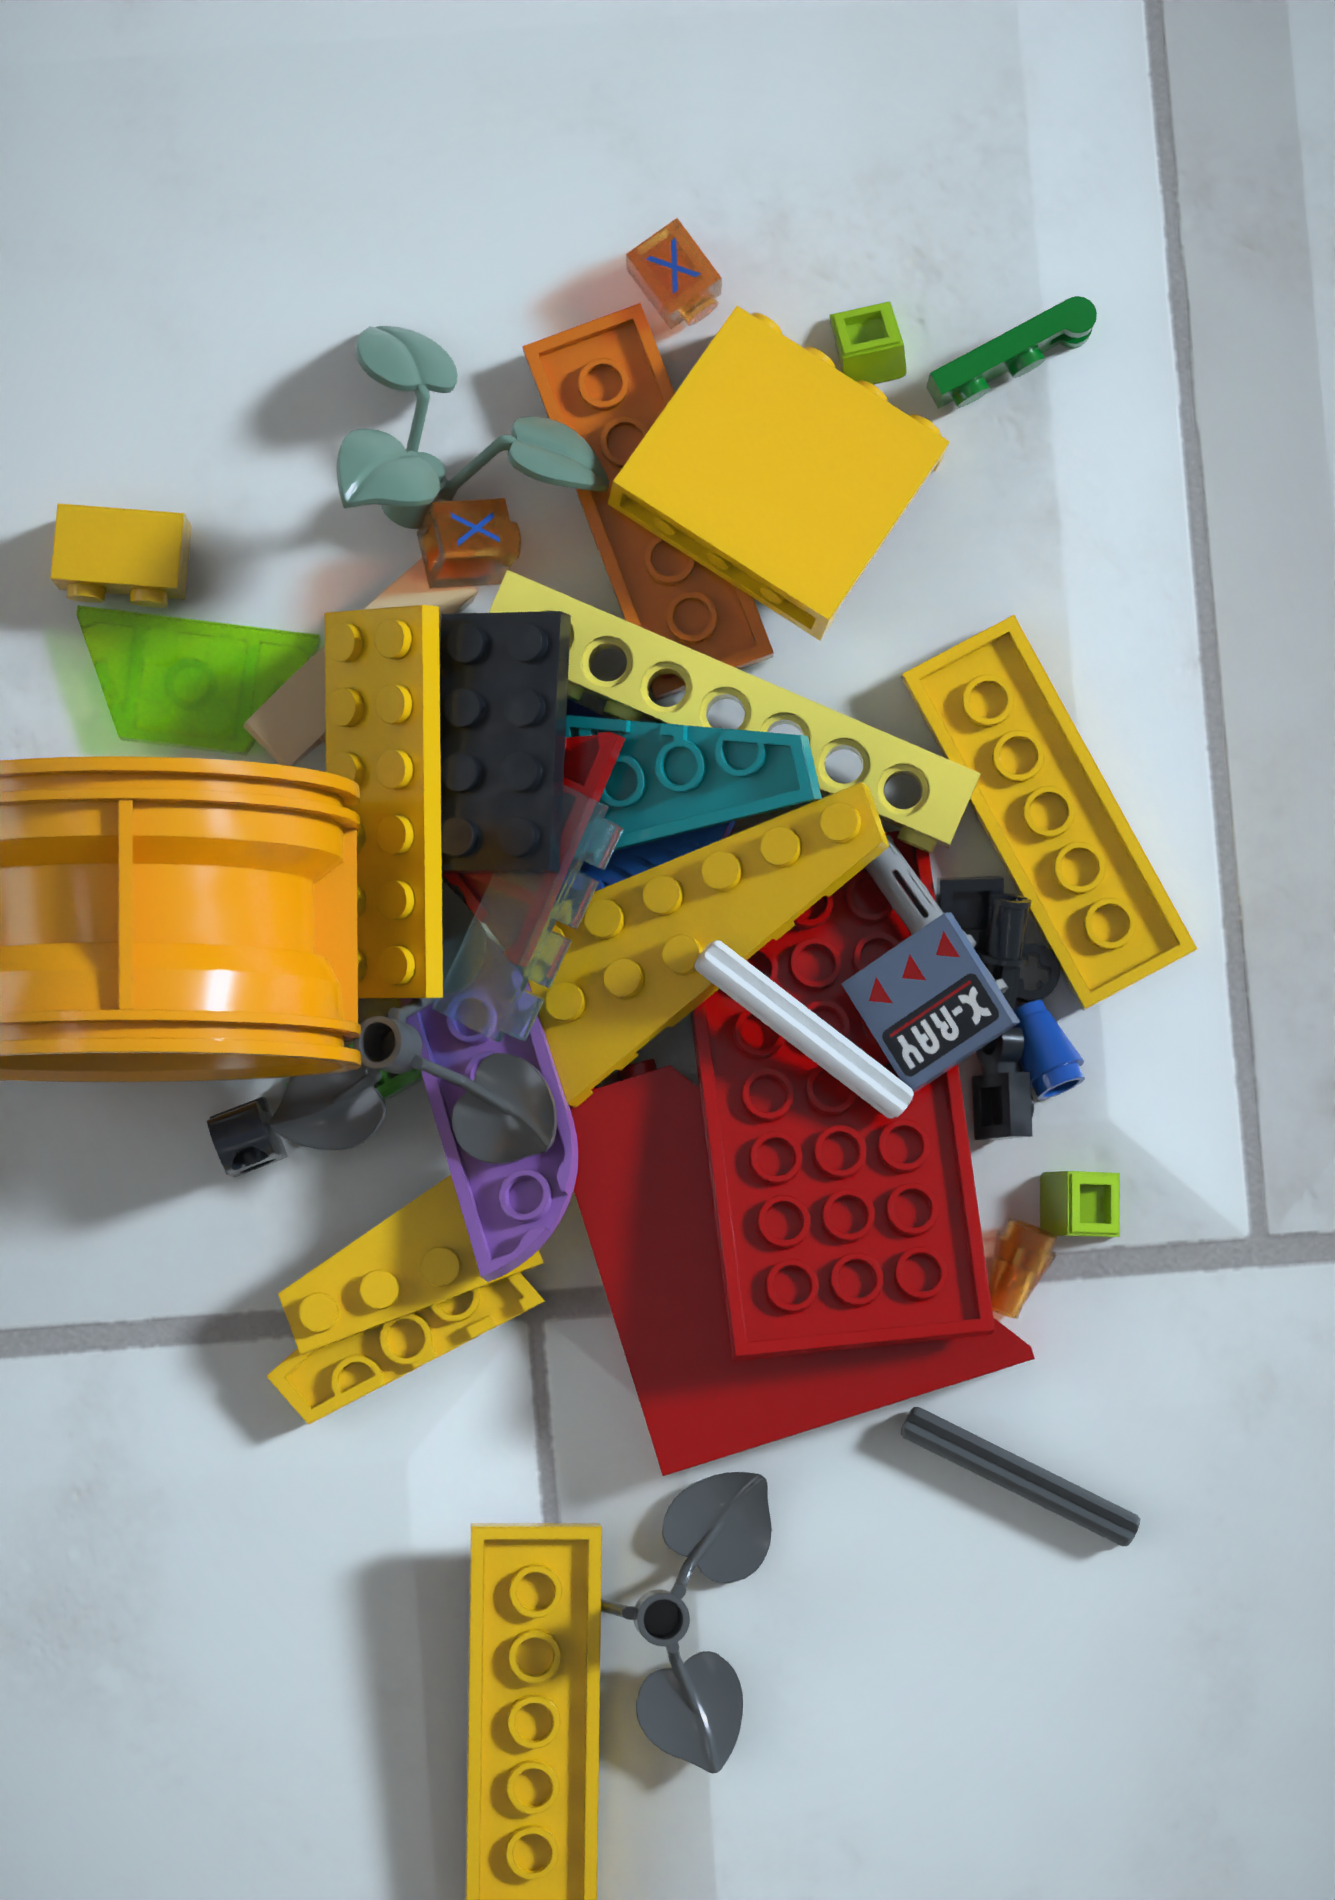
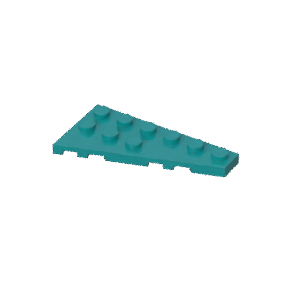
M566 715V737L598 735L601 732H611L626 738L574 861L813 802L822 798L809 739L805 735Z

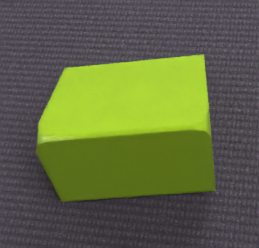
M890 301L829 315L843 374L856 382L863 380L871 384L906 376L904 343Z
M1083 1171L1043 1172L1040 1177L1041 1235L1120 1237V1173Z

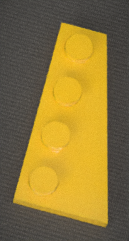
M449 1175L279 1292L278 1296L300 1355H304L543 1265L544 1262L538 1250L532 1257L514 1270L492 1281H485L480 1276L452 1176Z
M519 1273L304 1355H300L297 1348L266 1377L306 1423L310 1425L542 1304L545 1300L527 1279Z

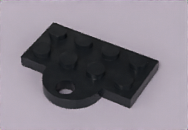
M562 611L442 614L440 639L442 874H559L571 615Z

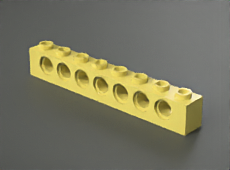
M506 571L488 613L562 611L571 615L568 698L579 701L584 691L607 701L603 712L619 720L640 721L644 717L656 723L711 727L708 722V712L714 703L722 699L734 700L745 711L744 720L737 730L770 732L778 725L789 724L799 729L802 735L808 736L821 794L829 796L863 782L870 789L879 818L901 828L897 839L928 853H933L936 844L949 848L981 773L512 571ZM616 649L626 656V669L614 681H601L594 677L591 672L592 661L596 654L602 650ZM663 674H674L680 677L686 685V691L682 700L671 707H662L655 704L649 695L652 682ZM841 749H847L856 753L863 765L860 776L853 782L845 784L833 781L825 770L827 758L833 752ZM897 775L911 776L920 785L921 799L911 808H895L885 798L884 787L886 783Z

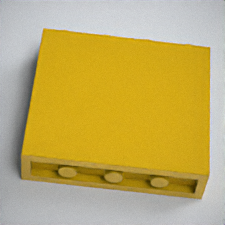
M736 306L613 480L608 505L821 641L852 588L932 471L935 472L939 467L950 441L943 438L939 429L928 419L916 414L909 416L890 404L886 395L875 385L863 380L856 382L837 370L833 361L822 351L810 346L803 348L784 336L780 327L769 317L756 312L750 314Z

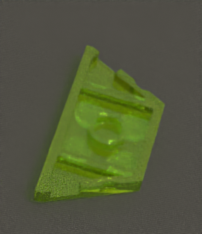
M77 605L76 615L116 732L123 741L247 756L256 740L243 727L244 723L320 649L321 638L317 634Z

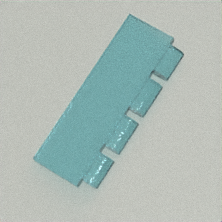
M563 784L559 873L493 874L444 980L443 998H436L432 1009L494 1041L501 1042L504 1033L526 1041L545 1000L526 990V985L531 980L550 988L572 942L571 939L552 931L556 921L578 929L599 884L598 880L579 872L583 862L585 861L605 870L624 830L623 827L604 819L609 806Z

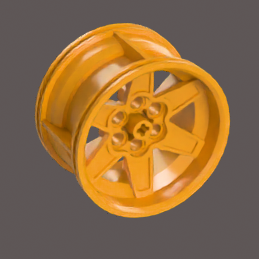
M92 756L0 760V1081H228L315 1076L359 1069L361 1067V1052L344 1047L345 1042L361 1037V1025L358 1024L357 831L360 829V816L355 811L350 810L360 803L359 785L346 777L313 769L221 759Z

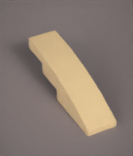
M433 548L364 609L413 605L439 606L440 631L442 614H460L473 603L478 591ZM325 645L244 723L243 727L280 765L295 766L326 739Z

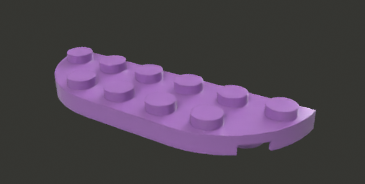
M490 937L488 962L484 972L475 984L461 993L443 991V998H437L434 1003L406 1019V1022L419 1032L423 1045L421 1056L427 1060L460 1073L474 1081L480 1063L487 1056L493 1053H504L521 1057L539 1070L551 1089L555 1101L557 1129L554 1143L547 1152L508 1164L483 1162L470 1156L462 1149L456 1140L452 1128L453 1108L458 1099L467 1091L421 1071L480 1276L487 1282L519 1267L544 1245L564 1216L574 1190L578 1170V1142L574 1120L560 1083L528 979L521 968L505 954L506 951ZM400 998L402 1007L417 998Z

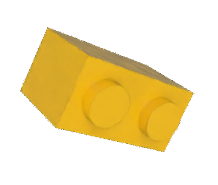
M57 503L50 579L59 590H67L66 598L74 601L101 603L105 601V594L130 595L129 602L133 605L152 608L167 607L168 598L185 600L192 525L184 513Z

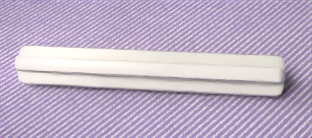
M715 940L710 942L702 950L694 965L696 971L887 1118L898 1117L905 1111L914 1095L911 1087L722 941Z

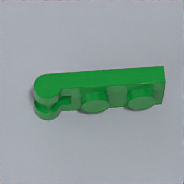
M1075 296L1068 298L934 370L929 374L926 388L938 409L952 401L955 402L957 408L964 407L990 391L988 382L1008 371L1012 378H1017L1041 365L1046 360L1043 353L1058 344L1067 348H1077L1085 344L1096 322V308L1085 297Z

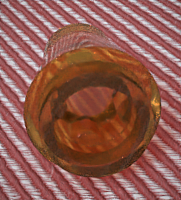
M1009 1218L1004 1231H997L989 1276L992 1311L1018 1319L1023 1305L1057 1256L1052 1251L1057 1239L1054 1234L1013 1218Z

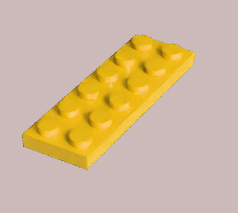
M413 605L324 613L326 772L355 781L360 788V803L350 809L360 816V829L357 831L358 998H443L439 606Z
M1015 615L1006 618L902 674L901 679L943 756L946 759L981 773L969 803L1019 895L1031 900L1029 913L1049 950L1054 953L1059 962V968L1083 1011L1198 949Z
M470 1523L465 1900H597L602 1526L600 1523Z

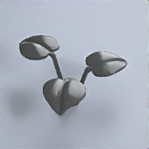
M442 880L443 991L461 993L475 984L484 972L490 952L489 937L484 924L479 921L466 902L445 880ZM417 998L400 1009L396 1007L390 1008L388 1017L373 1016L360 1024L361 1037L353 1038V1047L344 1045V1047L361 1052V1067L359 1069L334 1074L290 1077L281 1103L269 1122V1127L280 1136L294 1143L314 1149L345 1150L357 1147L368 1141L378 1131L385 1119L386 1104L384 1098L373 1086L381 1079V1071L402 1074L414 1068L467 1091L458 1099L452 1113V1128L456 1140L462 1149L470 1156L483 1162L508 1164L548 1151L555 1140L557 1110L551 1089L539 1070L521 1057L511 1054L493 1053L482 1060L473 1081L460 1073L421 1056L423 1048L421 1036L412 1025L405 1022L410 1016L434 1003L437 998Z
M726 1472L713 1475L690 1485L674 1498L663 1520L662 1536L664 1542L671 1550L687 1557V1559L682 1564L670 1592L660 1589L649 1591L637 1601L635 1607L601 1599V1612L634 1620L637 1631L648 1642L656 1646H665L672 1668H661L650 1673L643 1681L638 1692L636 1716L644 1734L655 1746L665 1753L692 1763L709 1773H718L727 1762L735 1747L742 1722L743 1693L735 1670L719 1654L711 1651H702L694 1654L683 1663L678 1641L687 1633L690 1615L687 1606L681 1599L686 1594L687 1584L696 1566H698L704 1576L712 1581L732 1583L747 1578L763 1563L769 1550L772 1528L768 1505L767 1480L764 1476L756 1473Z

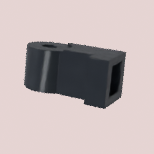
M263 1096L213 1115L207 1120L210 1136L226 1175L235 1178L288 1157L281 1136L269 1127V1122L273 1115L267 1099Z

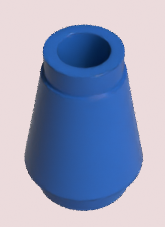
M1035 1000L1016 1008L1014 1013L1020 1023L1012 1028H1021L1024 1036V1050L1020 1059L1022 1072H1030V1088L1034 1089L1039 1100L1048 1099L1082 1083L1085 1077L1080 1066L1083 1065L1084 1060L1050 1011L1046 1009L1043 1000Z

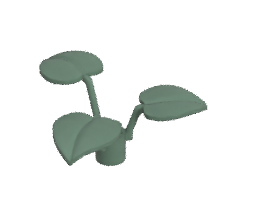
M369 326L359 335L355 346V354L360 366L368 376L391 389L398 391L414 390L417 402L406 449L395 437L379 430L357 429L345 436L338 452L336 467L339 493L345 509L378 504L382 506L385 515L396 524L409 529L424 528L428 524L439 499L448 502L452 501L457 490L498 453L508 450L510 464L524 475L535 480L557 486L607 492L609 488L607 474L586 440L575 430L563 423L536 416L521 417L515 420L511 427L512 436H499L450 481L447 480L444 464L431 454L418 452L430 399L429 391L450 393L454 390L457 383V369L453 360L432 339L409 329L393 326Z

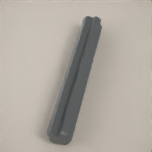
M913 1407L901 1428L903 1438L1120 1546H1128L1138 1531L1141 1520L1138 1515L927 1410Z

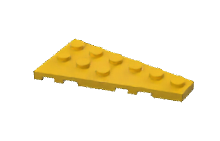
M860 782L554 908L529 967H524L568 1105L575 1108L593 1094L592 1089L614 1070L621 1071L639 1056L638 1050L667 1026L674 1027L719 989L697 972L694 967L698 956L710 942L715 940L722 941L747 961L770 940H778L794 927L793 921L823 896L830 897L889 847L872 794L867 785Z

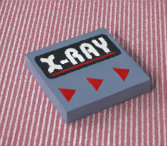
M951 912L943 913L841 983L900 1080L911 1087L913 1092H917L1020 1023Z

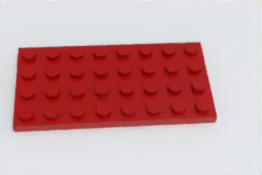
M900 831L885 832L886 836L890 835L895 846L936 902L929 853L897 839ZM863 868L830 897L823 896L793 921L794 927L778 940H770L747 961L899 1078L841 984L912 935L867 870ZM718 989L690 1012L733 1361L991 1335L995 1331L958 1064L917 1092H914L910 1104L901 1115L887 1118L721 989Z

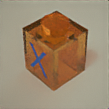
M678 218L626 254L628 273L670 329H673L684 320L688 326L694 325L708 316L718 306L719 302L716 300V297L721 294L722 278Z
M505 498L432 502L417 531L429 589L501 584L506 571L510 570L512 564L519 558L521 553L520 529L516 522L510 521Z

